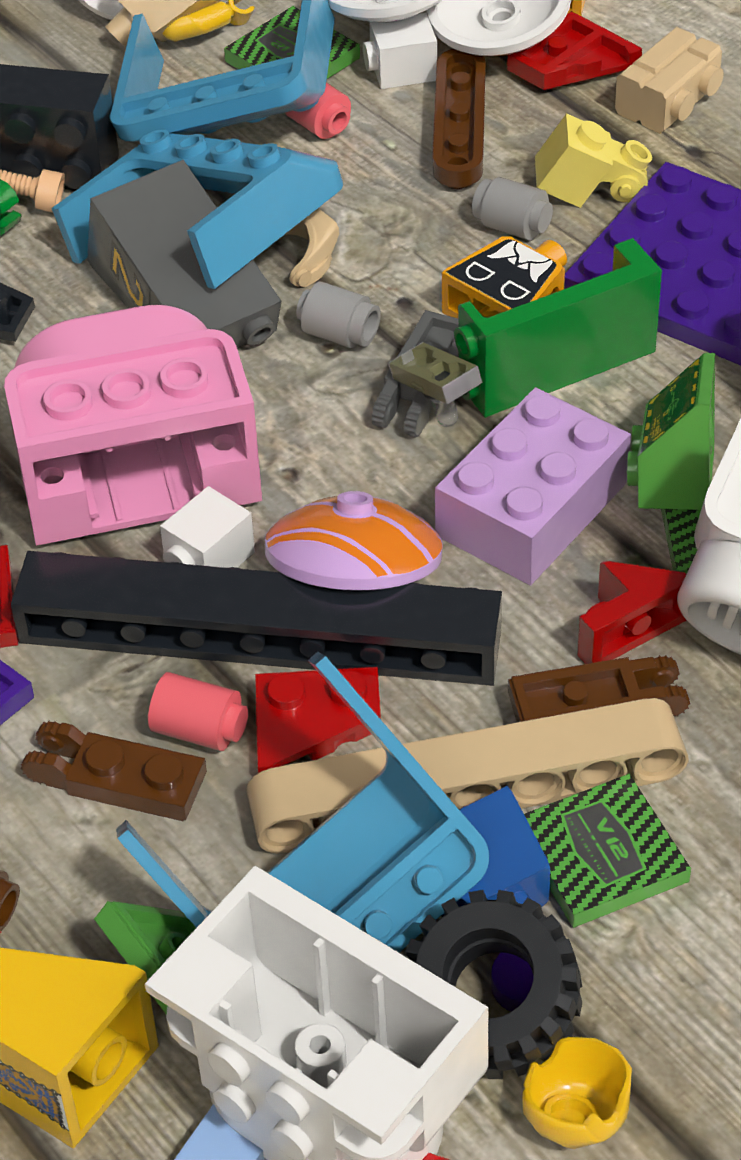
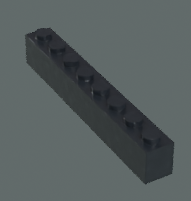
M27 551L11 601V608L18 642L21 644L311 670L316 669L308 660L319 652L325 655L336 669L378 667V676L494 686L501 637L502 591L483 590L472 587L424 585L414 582L385 589L342 590L307 584L290 578L281 572L249 570L237 567L191 565L179 562L167 563L132 560L120 557L74 555L62 552Z

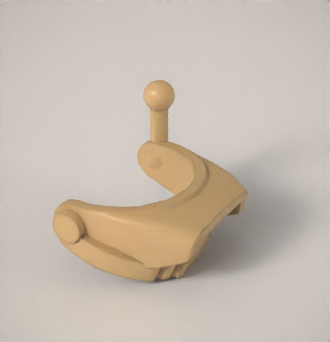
M319 208L286 233L298 235L309 240V246L303 259L290 273L289 280L297 287H307L323 277L330 267L331 254L339 236L337 223Z

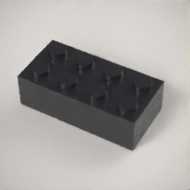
M0 64V170L2 172L5 170L7 173L12 172V174L17 173V175L22 174V177L26 175L27 178L31 176L32 179L40 176L43 169L64 173V189L77 190L115 163L119 157L116 130L110 120L113 103L109 74Z

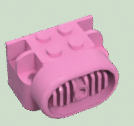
M146 305L56 323L39 332L24 346L17 358L14 369L5 378L6 399L36 546L167 520L208 486L238 505L262 501L254 401L236 344L231 336L223 331L207 329L197 317L185 310L167 305Z

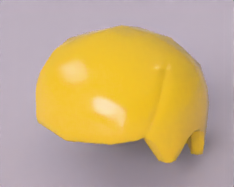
M562 1038L556 1043L552 1054L545 1062L540 1065L534 1061L531 1062L523 1084V1114L542 1137L564 1147L576 1149L604 1142L616 1134L627 1118L630 1104L632 1067L619 1049L597 1038Z

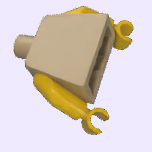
M118 0L124 7L105 27L126 47L133 17L143 13L155 38L162 42L167 40L176 42L207 34L229 23L238 26L244 25L249 21L255 7L250 6L245 10L237 8L235 4L242 0H227L226 3L220 0Z

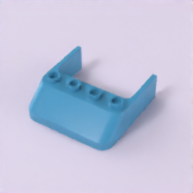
M302 0L294 56L158 89L164 59L143 13L134 15L110 114V120L119 138L124 141L140 142L144 135L161 129L168 130L169 134H210L222 127L243 122L256 123L266 119L268 116L289 111L302 112L311 109L318 103L326 88L335 17L328 0Z
M161 129L144 135L140 139V145L52 207V211L72 261L80 264L88 256L90 198L184 160L204 189L235 194L187 230L207 288L216 289L337 194L343 187V180L337 162L331 159L281 148L273 143L258 145L243 143L239 139L220 140L204 138L202 134H169L168 130Z
M317 652L308 660L309 663L382 745L386 753V763L377 776L267 873L399 953L409 944L411 938L415 939L422 933L419 925L428 915L437 920L444 913L441 904L453 897L457 902L482 879L489 864L488 846L481 834L329 659ZM125 820L116 828L117 839L197 928L213 910H209L201 905L131 824Z

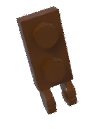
M659 655L657 658L647 657L629 660V657L512 676L511 679H508V695L517 723L652 698L664 700L670 706L673 716L678 717L679 714L685 713L684 711L689 709L688 705L690 704L689 696L686 689H683V686L679 687L677 684L675 686L670 685L674 684L675 680H678L677 676L680 673L676 660H673L672 657H667V655L664 657Z
M50 720L40 725L35 738L38 741L37 744L41 745L42 749H46L47 753L35 750L33 752L29 751L21 764L23 774L40 785L44 783L49 787L66 790L68 795L178 821L187 819L207 772L206 760L202 757L92 732H87L85 735L72 724L63 722L59 724L56 721L51 722ZM61 756L74 759L73 764L71 765Z

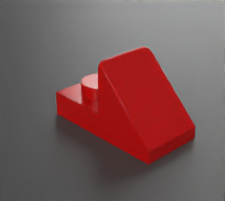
M613 561L601 562L598 599L600 602L593 605L585 614L579 616L577 656L584 664L613 660L687 621L682 615L677 602L678 592L687 574L685 572Z

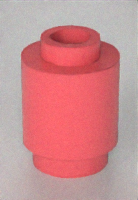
M326 82L325 92L314 107L302 112L289 111L285 112V114L317 137L329 139L341 133L347 127L350 120L351 102L348 96Z

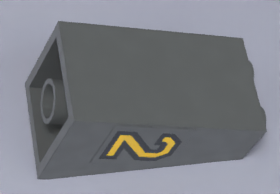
M184 160L90 198L87 261L127 308L146 305H167L185 310L197 317L207 329L223 331L231 336L237 349L247 344H260L277 331L282 301L254 260L247 263L216 289L207 288L187 230L217 207Z

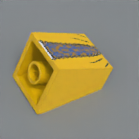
M0 947V1103L74 1149L159 1047L151 998L145 988V983L147 982L146 972L135 965Z

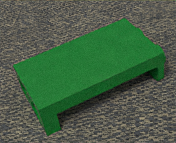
M634 238L614 245L613 269L609 273L488 318L483 317L470 301L460 304L458 306V327L454 330L458 358L477 365L482 380L481 384L463 394L462 397L465 400L471 399L486 418L517 406L535 387L550 393L656 352L662 269Z

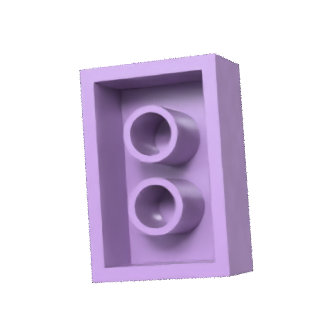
M535 387L435 487V531L441 539L531 586L626 485L631 434Z

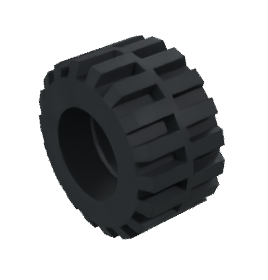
M484 890L468 892L471 903L458 907L453 897L441 904L445 915L438 921L431 915H428L419 925L424 936L421 941L411 938L406 954L411 961L454 987L465 967L476 958L485 954L495 952L509 953L520 957L530 965L534 978L530 992L523 1003L514 1011L504 1016L488 1018V1068L485 1072L487 1078L503 1079V1071L515 1069L519 1077L527 1074L531 1062L539 1058L545 1062L552 1054L556 1043L562 1038L571 1037L575 1031L572 1020L574 1016L580 1017L583 1003L580 995V988L583 987L580 970L570 940L566 939L561 924L552 914L546 917L540 904L528 897L523 904L516 902L514 893L510 891L498 890L496 900H487Z

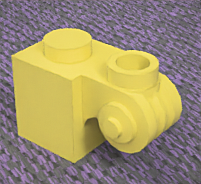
M566 113L535 155L536 187L545 190L549 195L581 208L600 182H610L612 197L620 202H630L643 186L648 185L646 169L652 160V155L638 141L629 140L626 144H622L611 139L610 132L605 131L597 123L583 121Z

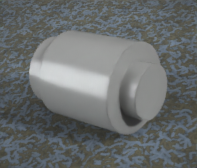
M497 177L494 180L484 179L479 184L473 197L472 214L476 219L481 220L485 227L526 240H533L539 233L545 232L553 215V206L549 203L548 194L545 190Z
M319 281L311 289H306L302 293L298 301L296 315L301 320V328L304 333L354 348L357 345L367 347L372 342L379 327L381 311L378 305L371 303L368 296Z

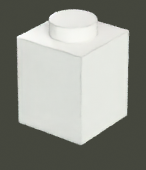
M420 13L413 17L393 22L370 21V41L363 42V56L367 71H375L381 89L436 81L437 39L427 13Z
M209 486L160 525L163 560L167 563L179 562L226 568L239 567L255 553L251 512Z

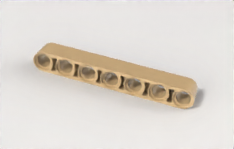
M656 698L636 700L402 744L458 809L506 786L513 792L522 809L559 801L629 773L637 786L659 783L680 774L686 768L689 761L670 706L664 700ZM384 748L274 767L255 775L249 781L246 791L260 847L267 852L276 854L291 852L382 771L386 763Z

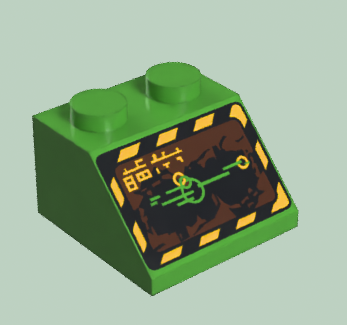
M703 353L646 404L643 425H633L632 445L631 451L628 452L627 484L628 486H638V508L702 509L706 493L712 482L714 465L715 353Z

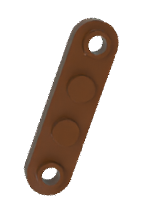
M456 49L445 51L437 59L433 176L439 183L453 189H462L473 185L483 175L486 61L484 56L473 55Z

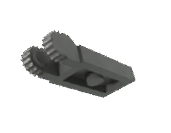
M425 310L397 357L422 342L458 357V349L454 339V330L458 327V318ZM389 370L384 378L385 385L379 397H377L373 408L372 424L382 428L388 427V424H390V421L397 412L400 398L412 401V405L405 415L404 433L418 437L429 421L432 407L436 408L440 401L437 399H427L422 392L394 380L391 370Z

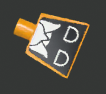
M502 236L442 272V313L458 318V306L470 301L483 317L488 318L564 289V266L567 263V255L564 249L553 240H546L536 249H533L511 236Z

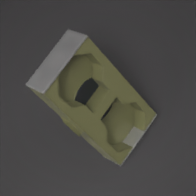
M424 342L388 363L394 380L422 392L427 399H431L437 421L443 427H451L458 421L459 416L455 399L482 383L477 365Z

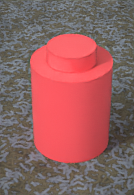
M166 672L158 681L148 712L150 731L218 751H224L231 741L238 742L241 739L248 719V708L241 705V694L239 691L171 672Z

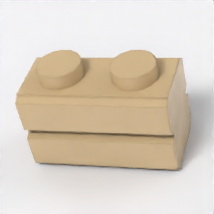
M675 27L617 76L615 99L617 114L635 123L640 120L642 126L659 134L665 131L677 119L681 121L687 119L695 103L705 95H714L722 83L724 72L721 68L722 50L720 45L702 37L697 40L695 34Z

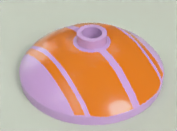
M348 491L338 496L322 498L286 514L275 523L265 537V556L276 570L295 580L333 589L375 590L409 584L431 574L437 569L442 560V539L427 521L391 501L372 497L370 494L360 491Z

